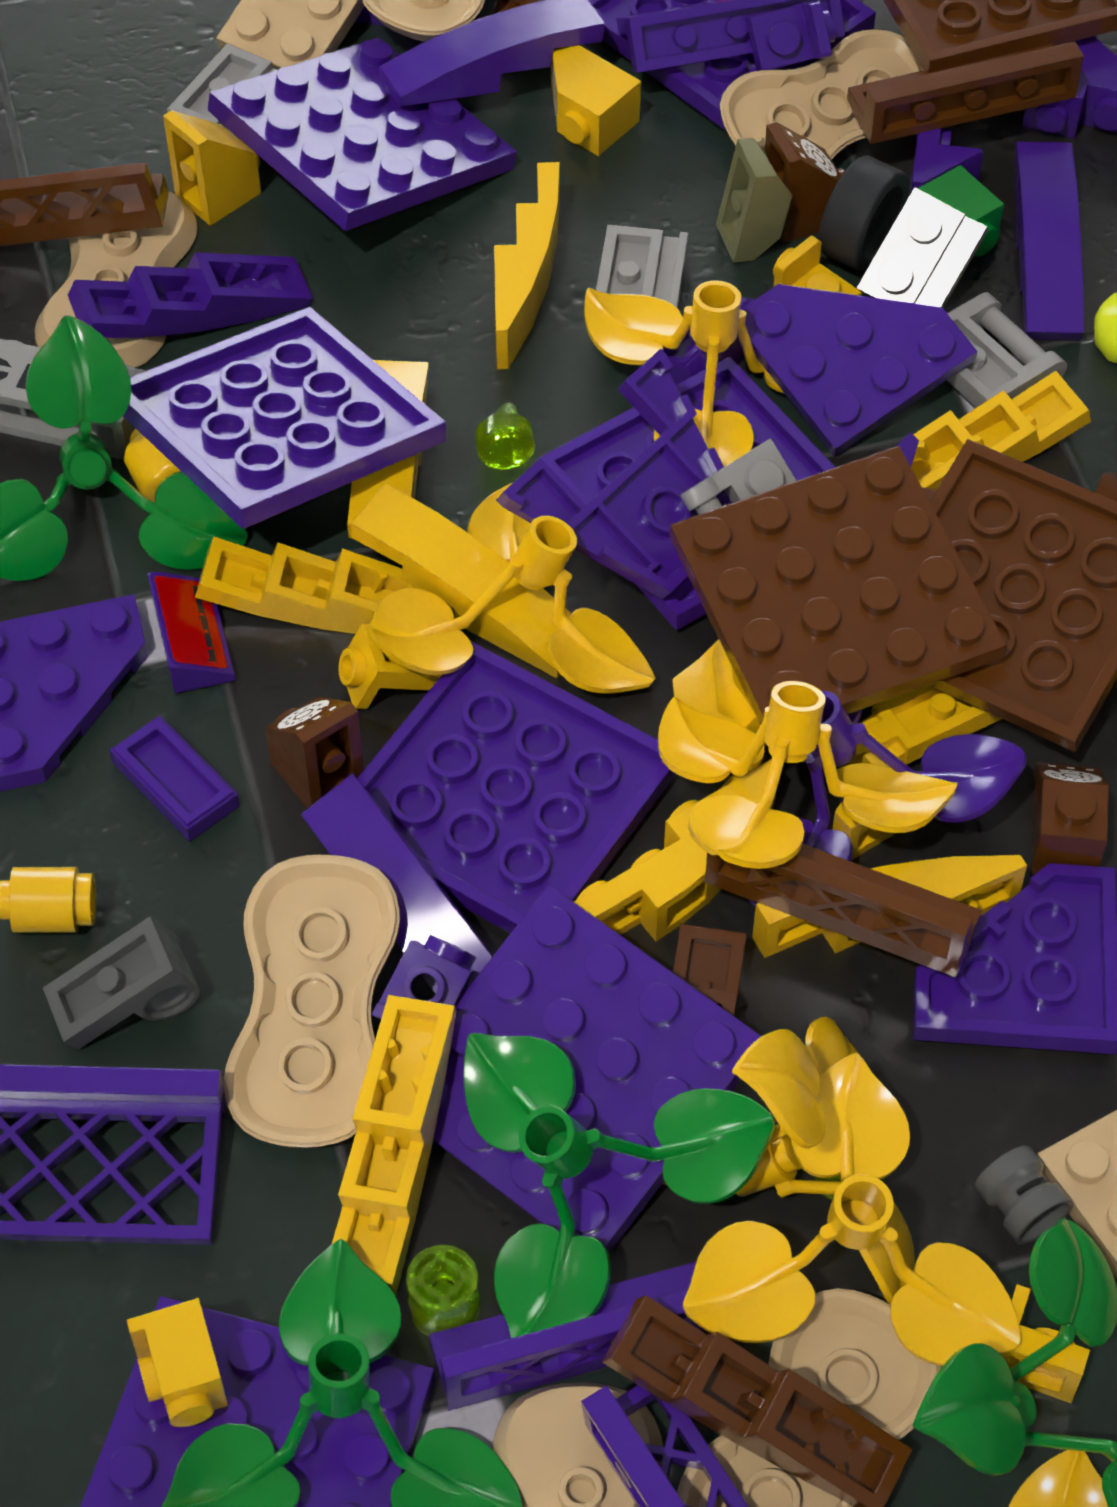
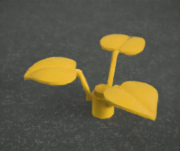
M708 281L700 284L694 291L693 306H686L684 308L683 317L679 309L673 304L656 297L636 294H608L588 288L585 294L584 305L585 325L588 334L597 349L614 361L629 365H643L660 348L662 350L664 347L677 349L690 330V335L697 347L707 352L702 411L695 409L697 415L693 418L708 449L715 448L724 467L752 450L754 433L751 424L744 415L735 411L713 412L718 353L727 350L738 336L749 370L753 373L764 372L766 384L778 392H784L756 357L745 325L746 312L740 310L741 293L735 286L724 281ZM654 429L653 439L655 441L660 437V435Z
M512 483L488 496L476 508L468 522L467 533L493 549L509 563L506 569L467 612L454 619L450 606L439 596L420 588H403L389 593L379 602L372 621L367 628L371 639L380 650L399 665L428 675H444L455 672L462 668L473 654V646L461 630L471 625L515 577L521 585L532 590H541L551 585L555 586L553 622L560 630L553 633L547 643V651L553 666L568 682L589 692L619 693L647 688L655 680L654 673L644 655L626 632L609 617L589 608H579L568 619L565 613L566 591L572 579V574L565 570L564 567L577 545L576 534L566 522L559 518L539 516L529 523L503 508L496 499Z
M786 681L774 686L771 692L769 707L765 708L763 722L756 734L737 723L699 712L676 697H673L667 705L658 731V751L663 763L675 774L701 783L722 781L730 773L739 777L745 776L748 771H752L762 763L765 752L764 744L766 743L769 747L768 750L772 760L758 805L751 800L736 795H716L698 802L692 809L689 818L691 837L704 851L710 855L720 856L726 862L746 868L765 869L785 864L793 859L801 849L804 837L802 821L792 814L770 808L775 798L784 762L799 763L804 761L808 754L816 749L817 745L829 792L836 797H844L842 809L846 816L871 829L889 833H906L925 826L953 798L957 782L954 783L908 771L896 772L890 767L866 763L848 764L836 769L830 744L832 727L827 724H821L825 696L815 686L799 681Z
M826 1016L815 1019L807 1029L805 1045L795 1033L788 1029H779L767 1033L747 1048L732 1069L733 1074L737 1075L758 1093L778 1122L775 1125L773 1136L756 1171L744 1187L736 1193L738 1196L745 1197L775 1186L781 1198L794 1193L835 1195L838 1186L841 1184V1182L795 1180L797 1170L802 1168L794 1156L791 1145L792 1139L800 1147L809 1149L815 1147L823 1140L826 1131V1121L823 1113V1103L818 1097L820 1091L819 1077L848 1055L853 1053L859 1054L858 1050L843 1034L833 1019ZM894 1203L893 1213L888 1226L897 1231V1243L905 1263L914 1272L915 1252L912 1236L901 1212ZM878 1242L872 1247L859 1251L874 1276L886 1302L891 1304L896 1292L906 1283L896 1276L884 1245Z
M858 1053L848 1055L819 1077L820 1091L818 1097L823 1103V1113L826 1121V1131L823 1140L815 1147L806 1149L800 1147L791 1139L794 1156L801 1168L808 1174L819 1178L833 1177L841 1174V1184L835 1192L828 1212V1224L822 1226L819 1234L800 1254L793 1258L788 1240L772 1226L753 1221H744L723 1228L706 1243L698 1257L689 1289L683 1301L685 1314L704 1330L710 1333L719 1332L731 1341L763 1343L784 1338L796 1331L807 1320L815 1305L816 1296L813 1286L799 1270L809 1265L834 1240L847 1248L855 1250L867 1249L879 1242L884 1245L896 1276L906 1283L896 1292L891 1301L890 1320L897 1339L908 1352L927 1363L943 1366L960 1348L974 1343L988 1345L1000 1354L1014 1351L1021 1340L1015 1308L996 1274L980 1257L964 1247L938 1242L928 1245L923 1249L916 1261L914 1272L906 1265L897 1243L898 1233L895 1229L888 1226L894 1208L893 1197L889 1188L880 1179L890 1175L904 1160L910 1143L909 1124L897 1099L875 1077L864 1059Z

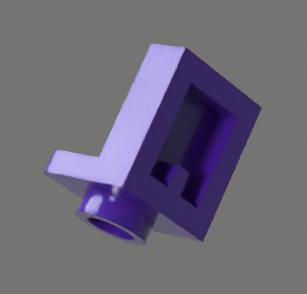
M820 1L803 2L745 18L757 71L772 70L813 58L822 59L832 56L830 43L835 41V27L831 14L828 10H823Z

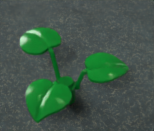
M66 315L60 320L52 335L34 356L27 372L26 394L32 410L45 423L59 429L71 428L80 423V429L77 433L68 437L61 446L60 461L64 472L56 478L57 484L45 502H43L41 494L34 484L27 480L15 479L0 483V578L13 581L33 580L51 572L64 557L68 544V533L63 520L51 511L59 505L67 487L71 484L77 488L89 490L101 486L107 480L112 482L138 507L149 512L150 514L144 519L139 528V541L150 557L167 567L183 570L203 568L213 537L244 546L248 537L245 528L239 527L181 471L167 476L160 482L156 489L154 503L119 474L118 470L111 468V459L105 444L98 436L91 433V422L109 424L118 421L124 416L132 393L130 376L122 358L111 343L93 327L70 315Z
M469 1034L465 1050L463 1077L466 1103L472 1123L478 1134L491 1146L509 1153L522 1151L525 1156L545 1171L542 1183L550 1191L561 1222L560 1232L546 1224L529 1225L510 1237L500 1250L494 1271V1288L497 1302L507 1322L511 1338L594 1316L605 1299L611 1280V1264L608 1251L600 1241L593 1237L573 1236L575 1220L562 1187L563 1179L577 1176L588 1166L593 1155V1149L603 1148L653 1162L664 1160L663 1177L665 1183L676 1195L693 1203L711 1204L730 1198L740 1191L751 1179L775 1131L774 1117L762 1105L749 1097L731 1091L704 1088L680 1093L667 1101L657 1111L654 1119V1130L658 1141L662 1145L660 1147H647L603 1135L597 1129L587 1131L566 1113L575 1095V1070L571 1060L559 1047L545 1039L532 1036Z
M1062 1218L1054 1226L1042 1232L1036 1240L1029 1265L1030 1284L1040 1309L1050 1321L1061 1325L1057 1336L1011 1368H1009L1002 1355L988 1345L974 1343L960 1348L946 1361L930 1384L914 1419L913 1427L944 1444L970 1467L980 1473L991 1476H998L1012 1471L1017 1466L1024 1447L1028 1446L1103 1454L1112 1462L1105 1469L1102 1477L1103 1493L1108 1507H1117V1442L1108 1439L1030 1432L1028 1427L1035 1421L1036 1404L1030 1390L1025 1385L1018 1383L1020 1378L1071 1345L1075 1334L1086 1345L1097 1347L1108 1341L1117 1323V1287L1106 1258L1093 1239L1073 1221Z
M339 1239L324 1250L304 1270L289 1292L281 1310L279 1332L283 1348L293 1361L308 1366L309 1392L300 1397V1409L284 1445L274 1454L273 1444L269 1437L261 1430L245 1424L228 1423L204 1432L186 1449L178 1462L170 1490L162 1507H297L300 1500L299 1483L293 1474L283 1466L294 1457L312 1414L319 1411L332 1418H346L357 1413L362 1408L368 1411L393 1462L405 1471L395 1480L392 1486L391 1507H522V1502L517 1484L502 1460L489 1446L469 1433L452 1428H435L421 1436L416 1445L413 1458L404 1452L380 1405V1394L370 1388L369 1363L384 1356L398 1338L401 1329L400 1306L395 1294L386 1282L367 1267L343 1239Z

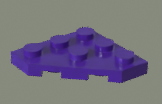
M778 284L741 309L746 312L745 325L757 359L834 457L974 362L978 352L942 307Z
M135 594L0 622V792L46 782L61 764L59 756L77 734L84 736L112 702L111 692L128 672L134 674L147 659L148 652Z
M1049 863L1032 876L1029 885L1005 903L1002 900L980 917L979 925L956 977L920 964L916 968L913 981V1040L1116 1054L1117 910L1115 868Z

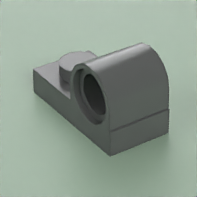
M151 916L43 987L63 1042L76 1049L82 1048L133 1013L151 1021L169 1019L188 1010L195 1004L200 995V989L178 937L173 931L166 928L163 923Z

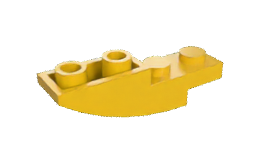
M771 759L752 771H748L743 777L732 775L723 784L722 788L707 797L736 795L751 800L758 805L764 790ZM774 798L773 804H772V806H771L770 809H773V807H774L775 798ZM690 800L683 803L665 821L663 850L652 849L641 855L629 870L608 882L601 880L591 884L581 892L574 903L619 935L641 923L655 942L690 919L721 890V888L705 883L707 852L693 840L689 831L690 814L695 805L700 801Z

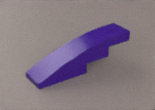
M544 0L533 2L477 19L429 39L381 65L379 76L399 106L499 92L501 76L504 73L551 67L554 48L602 42L605 22L588 0Z
M1016 142V250H1019L1020 294H1023V332L1032 340L1081 341L1084 335L1083 270L1072 143Z
M200 252L194 253L187 268L135 266L127 282L74 280L67 295L76 318L93 327L105 338H144L211 330L254 322L309 307L313 300L295 257Z
M351 774L301 814L330 855L350 857L366 862L379 869L390 881L397 897L400 916L395 942L403 952H405L411 940H417L425 945L430 934L466 952L461 964L473 969L474 972L462 993L463 995L494 955L448 893L437 883L406 839L395 829L363 784ZM421 974L432 990L437 993L438 986L436 980L429 974Z

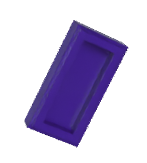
M158 716L109 750L112 763L189 842L240 807L238 793L161 716Z

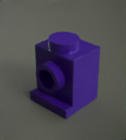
M431 934L425 945L417 940H411L371 1015L379 1019L382 1018L388 995L423 1000L414 994L412 987L414 979L419 974L431 975L436 980L438 986L436 995L432 999L423 1001L454 1006L460 999L474 972L473 969L461 964L466 952Z

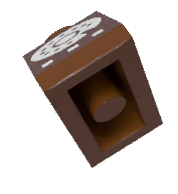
M778 122L768 124L766 126L765 138L766 155L773 169L792 194L780 238L782 243L819 233L821 219L827 202L845 171L842 168H836L826 150Z
M317 697L300 708H291L285 711L273 724L265 728L270 764L307 808L316 803L351 774L358 778L364 771L358 710L351 702Z
M1036 762L1034 768L1030 876H1034L1049 863L1100 867L1107 844L1109 786L1100 768Z

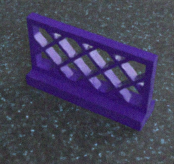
M0 1064V1129L3 1131V1134L0 1135V1154L13 1143L35 1167L6 1193L2 1194L0 1192V1215L7 1211L15 1220H0V1240L212 1245L222 1117H225L226 1114L224 1080L220 1070ZM3 1118L20 1119L10 1127ZM40 1119H59L72 1133V1136L41 1162L20 1137ZM71 1119L89 1121L79 1129ZM110 1120L128 1121L142 1137L110 1163L89 1138ZM141 1121H157L158 1123L148 1130ZM178 1122L205 1123L203 1146L181 1165L158 1141ZM82 1145L104 1170L72 1196L51 1171ZM152 1147L173 1172L142 1198L120 1173L148 1148ZM202 1164L199 1185L190 1174ZM45 1178L66 1203L44 1222L26 1221L13 1204L40 1180ZM114 1180L136 1205L115 1223H96L82 1206L109 1182ZM183 1181L199 1198L197 1225H167L152 1207ZM76 1213L84 1223L65 1221ZM144 1214L153 1222V1224H134Z

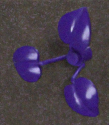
M822 691L825 696V705L821 724H827L832 727L830 744L836 767L849 762L856 753L857 744H862L896 772L908 771L954 783L957 782L955 795L934 817L937 820L963 822L983 815L1005 796L1026 766V753L1012 742L985 735L963 734L944 738L930 745L922 756L921 765L923 771H915L869 735L864 724H857L863 709L847 714L839 698L834 693ZM817 745L816 749L808 754V757L805 759L810 769L817 818L814 824L807 819L799 818L804 828L803 844L851 861L853 845L848 835L842 831L827 829L831 819L822 771L823 765ZM748 899L750 904L756 907L758 902Z

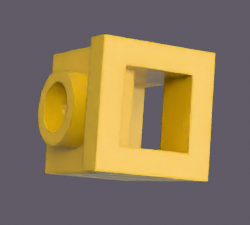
M199 1298L127 1319L148 1401L152 1402L163 1398L172 1426L189 1427L199 1424L210 1418L214 1410L228 1406Z

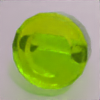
M512 403L501 405L494 415L482 420L475 431L474 438L478 457L485 465L494 469L518 467L528 461L534 453L535 440L531 423L524 416L518 414L516 406Z

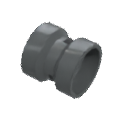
M1029 1145L1014 1148L1000 1156L980 1174L974 1186L989 1206L999 1207L1005 1215L1003 1226L1018 1245L1027 1244L1038 1239L1042 1232L1054 1226L1059 1219L1065 1218L1074 1204L1058 1183L1048 1182L1043 1175V1162Z

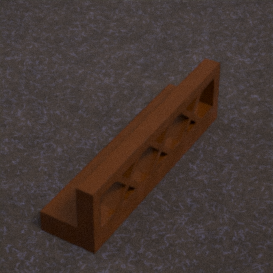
M1075 41L1056 46L1053 43L928 73L927 70L851 86L848 87L847 101L869 143L874 144L1076 98L1084 55Z
M147 162L0 180V246L163 227L169 195L164 174L151 175Z
M803 843L798 854L785 864L765 869L741 867L724 861L720 856L707 853L705 883L956 977L979 925L982 910Z

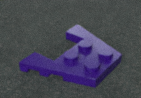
M660 348L617 389L659 433L660 437L588 504H584L541 458L513 482L496 501L503 508L529 523L539 516H553L563 520L576 534V550L663 600L688 576L670 540V525L698 515L695 508L688 511L679 495L724 466L715 448L708 449L693 420L697 413L688 395L681 396L669 373L673 366L667 354ZM725 490L716 495L722 507L732 504Z

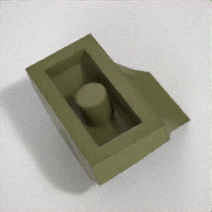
M763 137L759 142L754 138L737 139L716 221L718 231L733 263L754 261L781 238L792 199L790 190L769 162L765 152V138Z

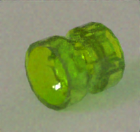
M436 1245L425 1248L414 1257L407 1270L406 1286L409 1295V1312L414 1325L420 1332L429 1336L431 1333L475 1322L479 1316L480 1307L479 1278L475 1262L465 1251L451 1245ZM448 1280L452 1281L454 1283V1286L448 1283ZM437 1281V1284L431 1287L432 1284Z

